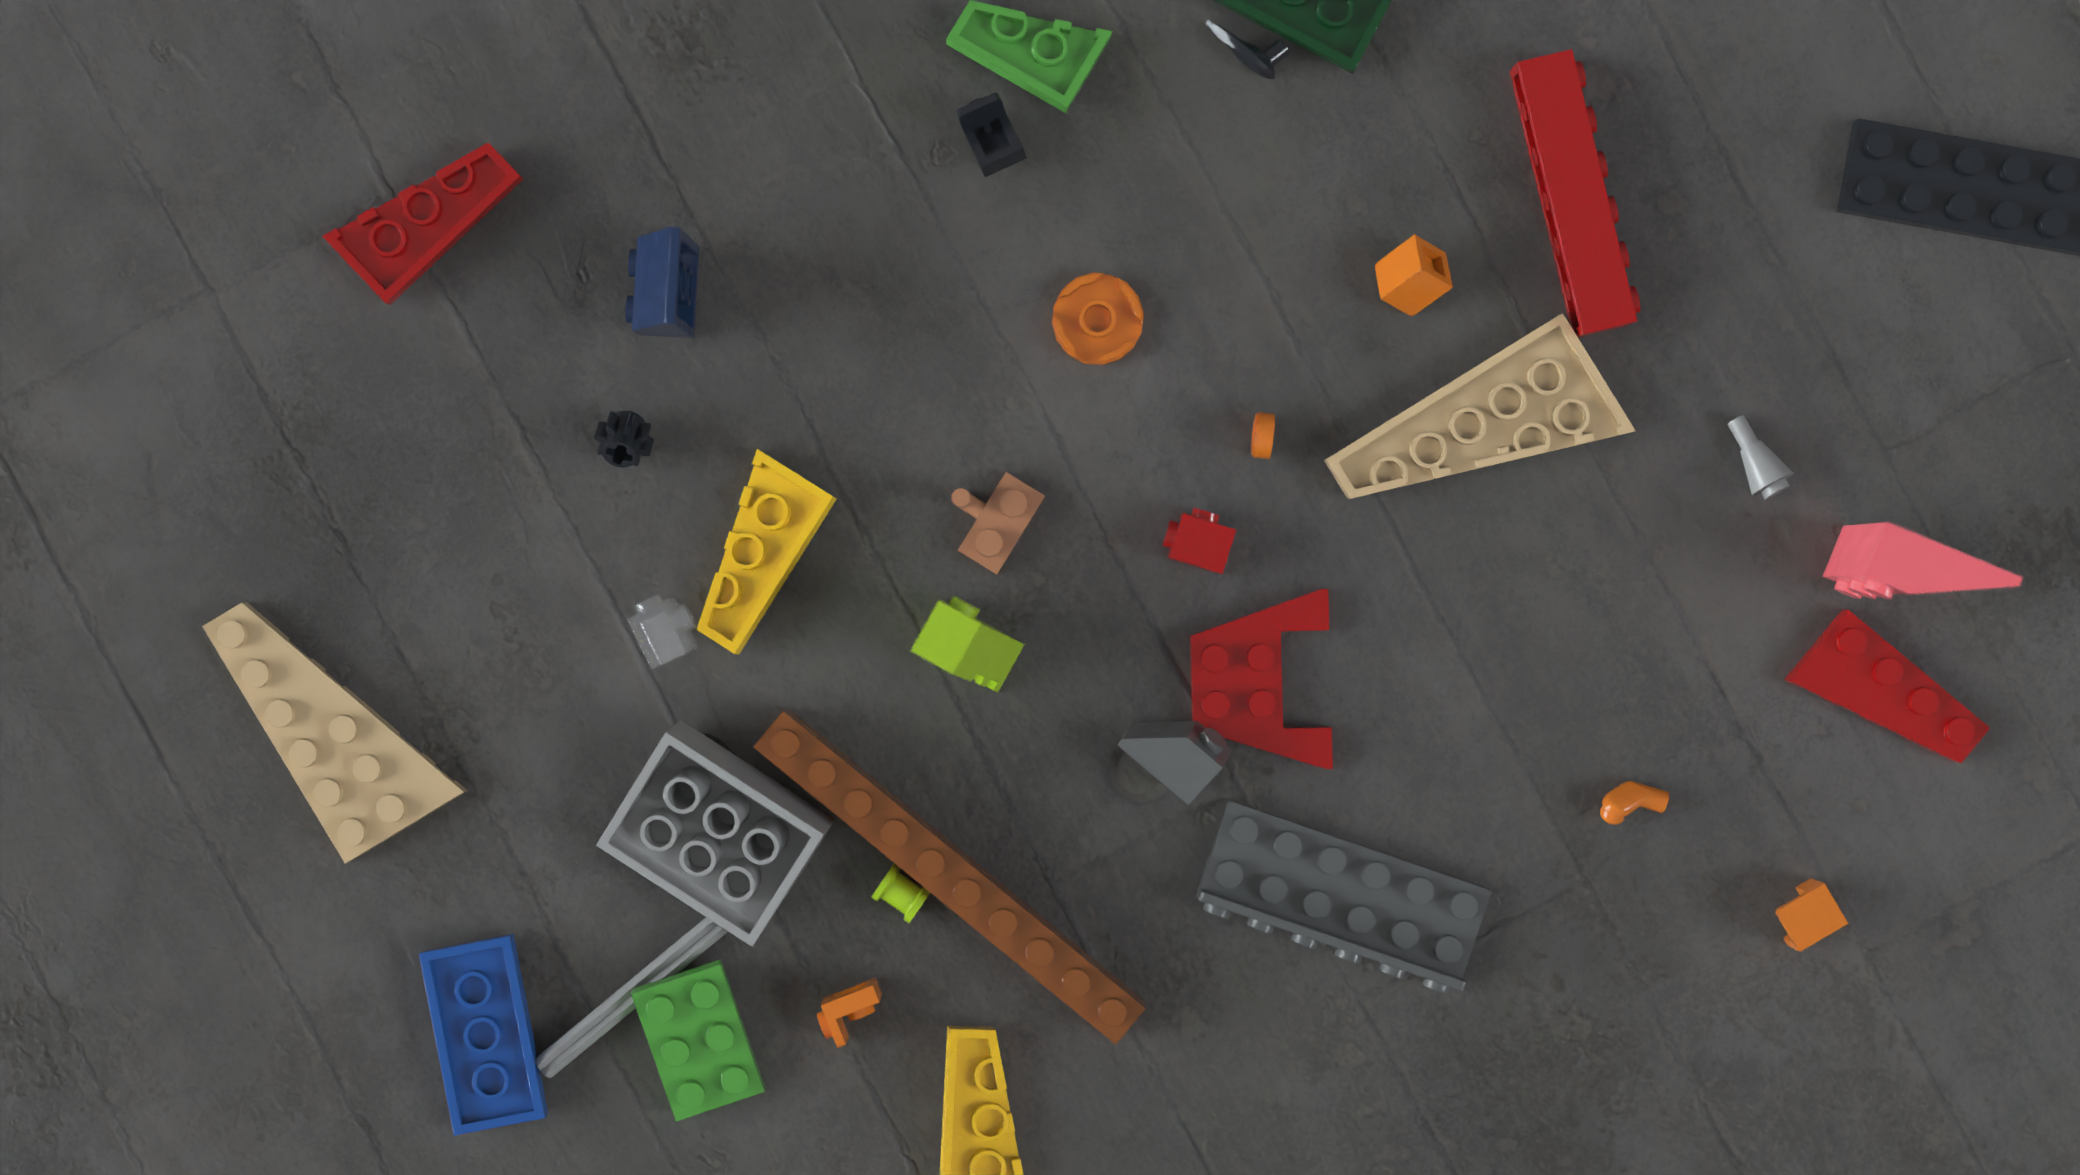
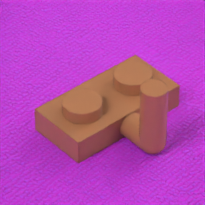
M1005 472L987 503L975 497L966 489H956L952 493V502L958 508L977 519L958 551L993 573L998 574L1044 500L1045 495Z

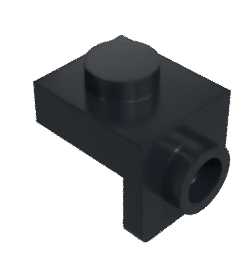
M997 92L983 98H977L956 111L965 138L984 177L1027 159L1024 148Z

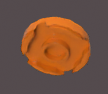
M1093 272L1075 278L1061 290L1053 307L1052 327L1057 342L1070 357L1084 364L1103 366L1119 361L1134 348L1142 333L1144 312L1139 296L1127 282L1112 275Z

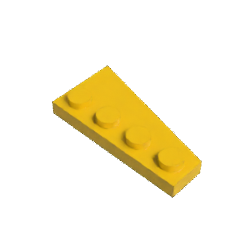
M759 449L756 450L752 462L754 467L747 487L744 486L738 504L741 506L733 530L729 531L724 546L726 550L719 571L714 575L696 629L736 655L741 653L837 500L834 496Z
M947 1026L939 1175H1024L1021 1159L1018 1154L1014 1122L1010 1112L1006 1092L1007 1086L994 1027Z

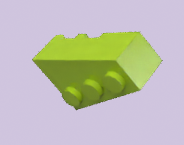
M953 596L950 602L939 600L911 651L955 676L970 682L974 679L975 683L980 686H987L991 690L999 692L1025 644L976 618L980 609L957 596Z

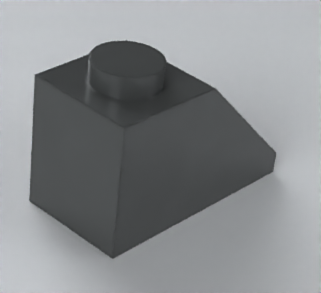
M1198 721L1133 722L1118 743L1122 750L1187 805L1222 770L1232 752L1227 747L1225 739L1216 730L1209 727L1205 728Z

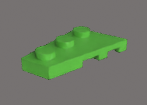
M970 0L949 33L946 45L1066 113L1111 39L1113 31L1100 28L1093 31L1071 26L1072 22L1055 19L1052 22L1026 16L1023 11Z

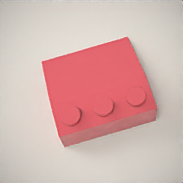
M1890 522L1843 526L1822 576L1836 582L1834 590L1856 599H1861L1862 596L1876 599L1877 596L1891 599L1893 594H1920L2018 587L2023 579L2021 576Z

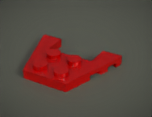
M1318 589L1190 635L1192 721H1198L1205 728L1209 727L1216 730L1223 738L1320 768L1333 769L1332 727L1284 728L1281 632L1329 630L1328 589Z

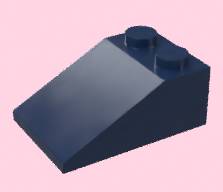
M668 227L637 237V249H630L628 273L629 277H635L634 296L628 295L626 299L625 318L626 323H632V331L638 335L694 338L700 247L680 227Z

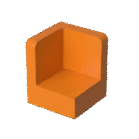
M1415 234L1375 264L1380 299L1409 316L1416 315L1453 288L1446 252Z
M1812 878L1795 887L1799 893L1798 897L1780 906L1775 911L1787 932V935L1783 937L1787 946L1799 952L1848 924L1826 884Z

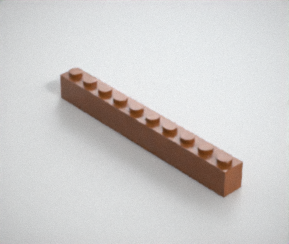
M789 708L782 711L754 745V748L1115 1045L1146 1009L1144 1000Z

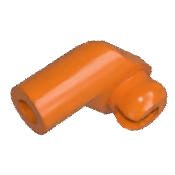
M1626 781L1604 796L1600 815L1606 823L1617 825L1624 821L1625 816L1639 807L1663 813L1668 804L1669 792L1635 781Z

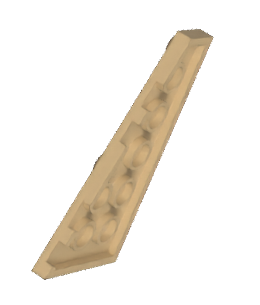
M1561 313L1324 461L1346 497L1352 499L1635 432L1636 430L1566 317Z
M242 602L202 626L345 864L468 791L456 780L453 781L436 766V763L426 754L420 753L400 736L399 731L351 690L339 684L325 672L326 669L313 658L310 659L289 641L290 638L249 603Z

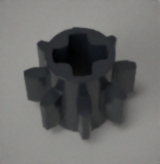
M624 410L615 413L611 411L607 422L599 421L594 439L600 442L597 454L603 455L609 464L616 467L638 466L641 455L650 456L654 439L649 436L652 425L645 423V420L635 412Z

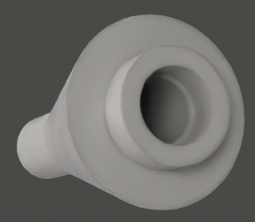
M1742 415L1730 421L1727 425L1742 449L1740 453L1751 495L1755 496L1761 493L1766 500L1789 488L1790 485L1787 479L1794 473L1762 440L1757 439L1745 416Z

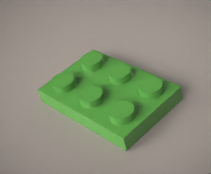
M721 959L632 989L631 995L676 1122L765 1092V1085Z

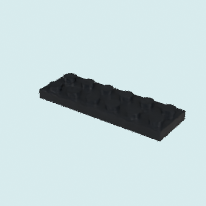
M1859 118L1853 121L1837 212L2080 256V158Z

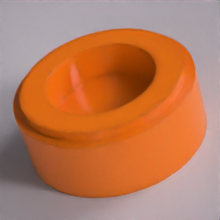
M1258 412L1255 414L1251 438V455H1253V458L1270 459L1274 438L1275 413Z

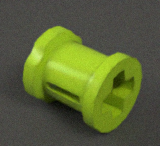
M894 863L871 898L875 901L884 900L904 914L903 920L910 923L930 892L899 872L900 867Z

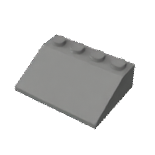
M679 720L663 735L596 846L753 947L835 819L690 725Z

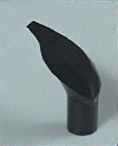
M1207 20L1205 23L1239 60L1261 77L1274 79L1276 74L1274 66L1290 54L1288 47L1281 40H1277L1266 50L1261 51L1255 45L1238 38L1224 27L1210 20Z

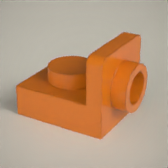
M876 977L823 998L821 1003L822 1011L817 1013L818 1022L825 1038L833 1037L837 1048L846 1045L849 1039L842 1017L848 1015L850 1021L863 1018L875 1012L874 1005L880 1003L882 993Z

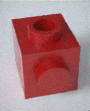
M1193 508L1191 515L1182 513L1178 522L1169 521L1162 546L1170 549L1167 556L1168 559L1221 575L1224 572L1236 529L1218 524L1220 516L1217 514Z

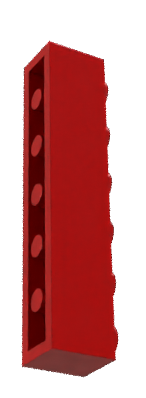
M1572 49L1519 61L1509 73L1570 325L1578 338L1629 326L1638 322L1636 313H1640V299L1635 286H1629L1625 268H1629L1630 265L1629 253L1625 242L1618 241L1614 223L1619 221L1618 207L1612 195L1607 196L1603 178L1608 176V167L1604 153L1601 150H1596L1593 133L1597 132V121L1592 106H1586L1582 88L1586 87V75L1583 64L1580 60L1575 61Z

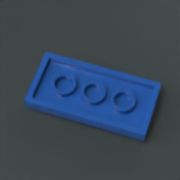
M514 933L420 952V963L454 1136L546 1118L548 1109L541 1073L536 1066L537 1052Z

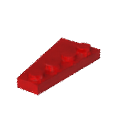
M488 142L436 171V175L418 185L413 184L399 192V196L377 208L372 207L356 216V220L340 229L335 228L322 237L386 304L391 305L509 194L523 178Z
M1843 609L1784 679L1955 763L1961 764L1990 730L1988 725L1848 609Z

